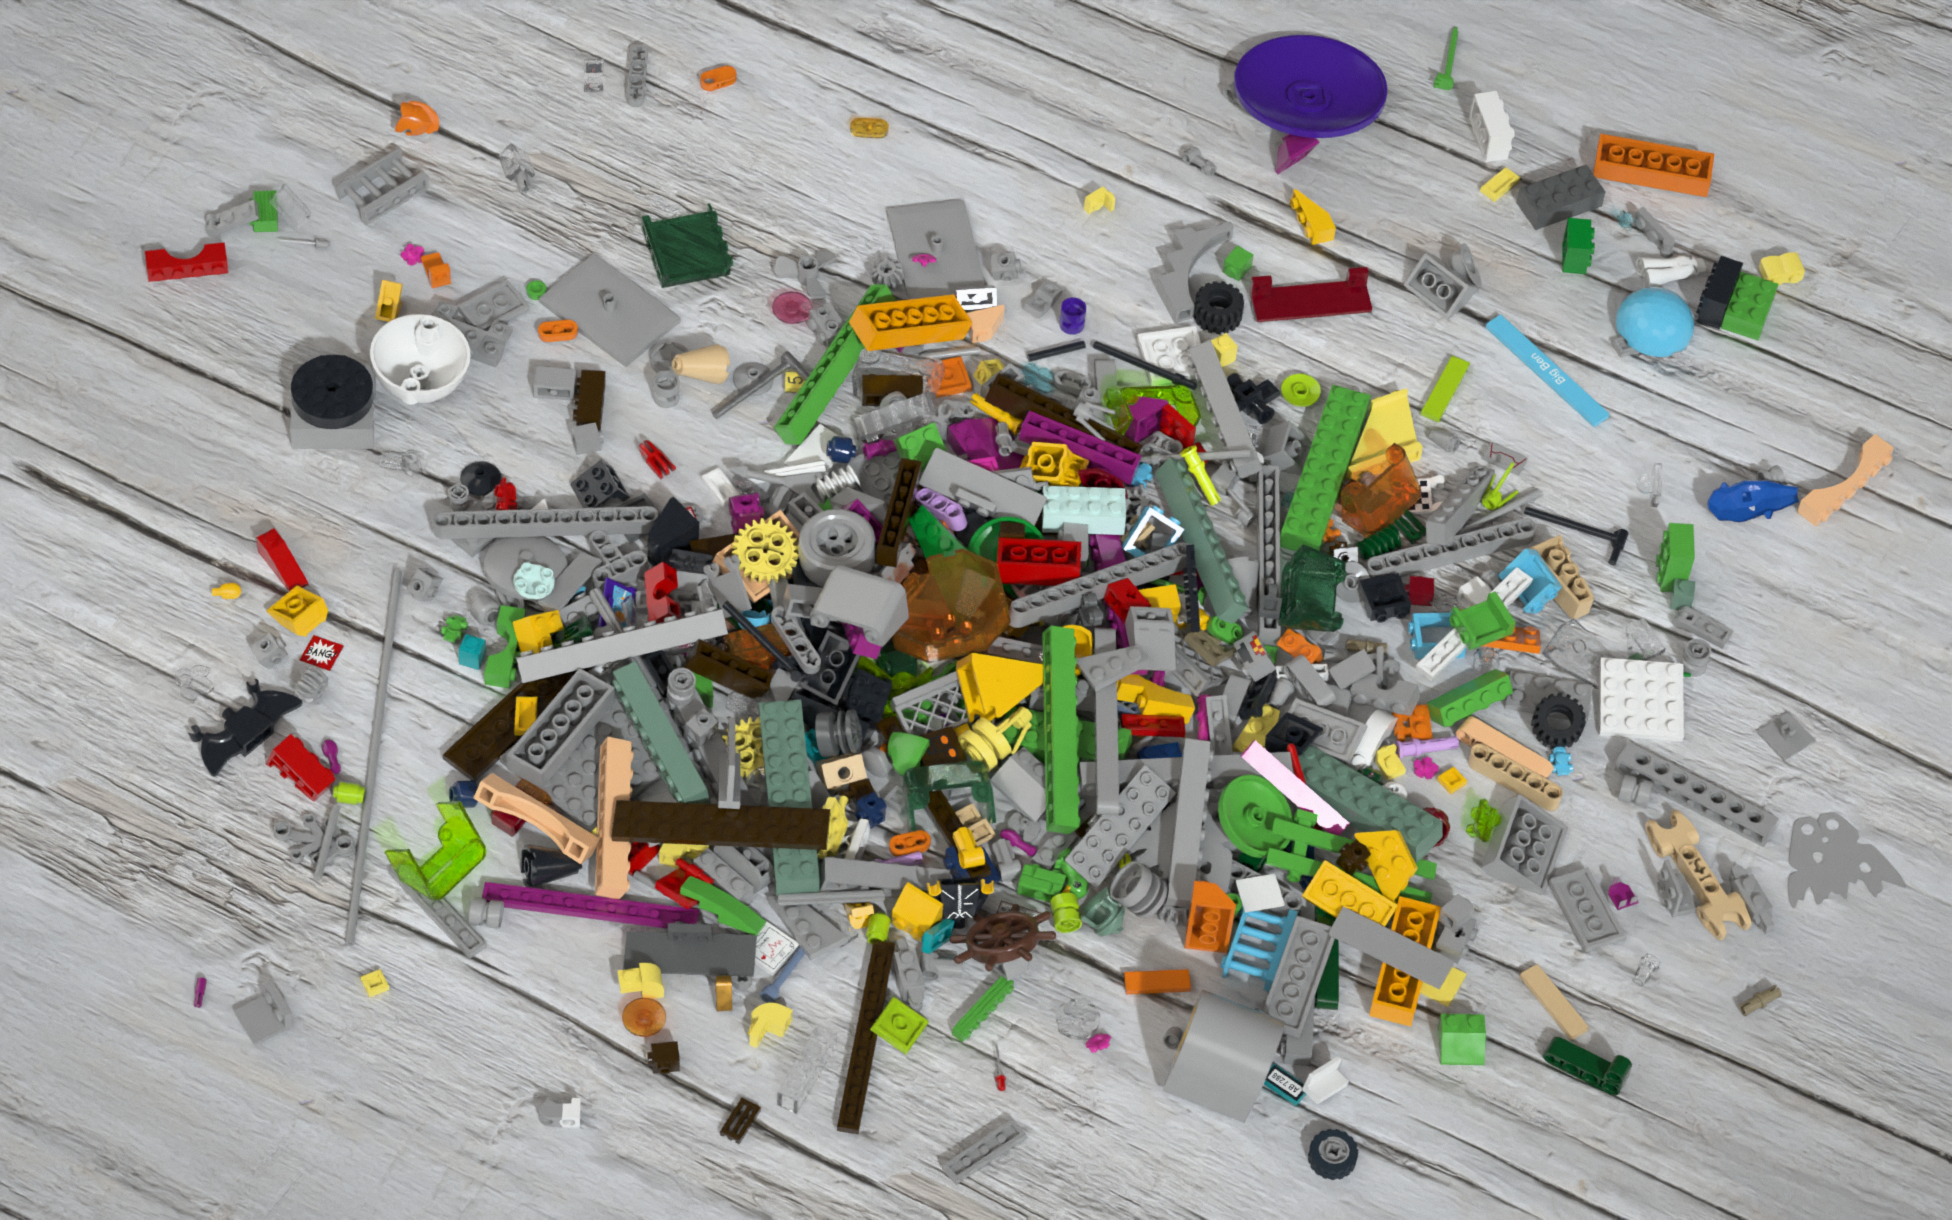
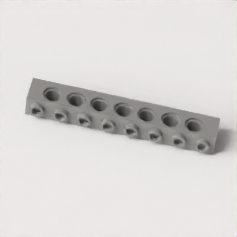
M1628 741L1617 758L1614 771L1622 775L1635 776L1637 781L1641 779L1653 781L1651 790L1762 847H1765L1776 828L1779 818L1772 813L1766 812L1754 804L1736 797L1733 793L1727 792L1715 784L1699 778L1696 774L1690 773L1678 765L1662 759L1659 755L1646 751L1639 745Z

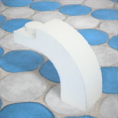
M1380 709L1374 711L1366 722L1368 727L1350 764L1347 763L1346 765L1355 771L1359 768L1363 769L1365 766L1370 767L1380 745L1386 737H1390L1398 718Z

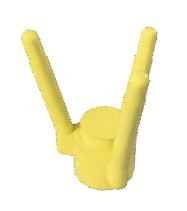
M1019 707L1015 713L1013 712L1009 718L997 726L998 735L1011 725L1017 729L1023 728L1011 752L1012 755L1016 753L1027 730L1032 726L1030 720L1033 718L1032 714L1025 707Z

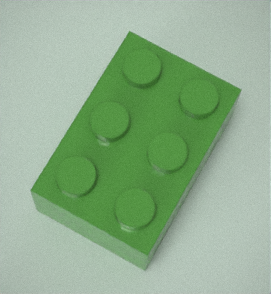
M1741 272L1725 312L1721 329L1759 341L1779 284Z
M1669 523L1667 531H1663V543L1660 542L1659 554L1656 556V567H1659L1656 582L1660 583V592H1671L1675 578L1689 579L1695 559L1693 524Z

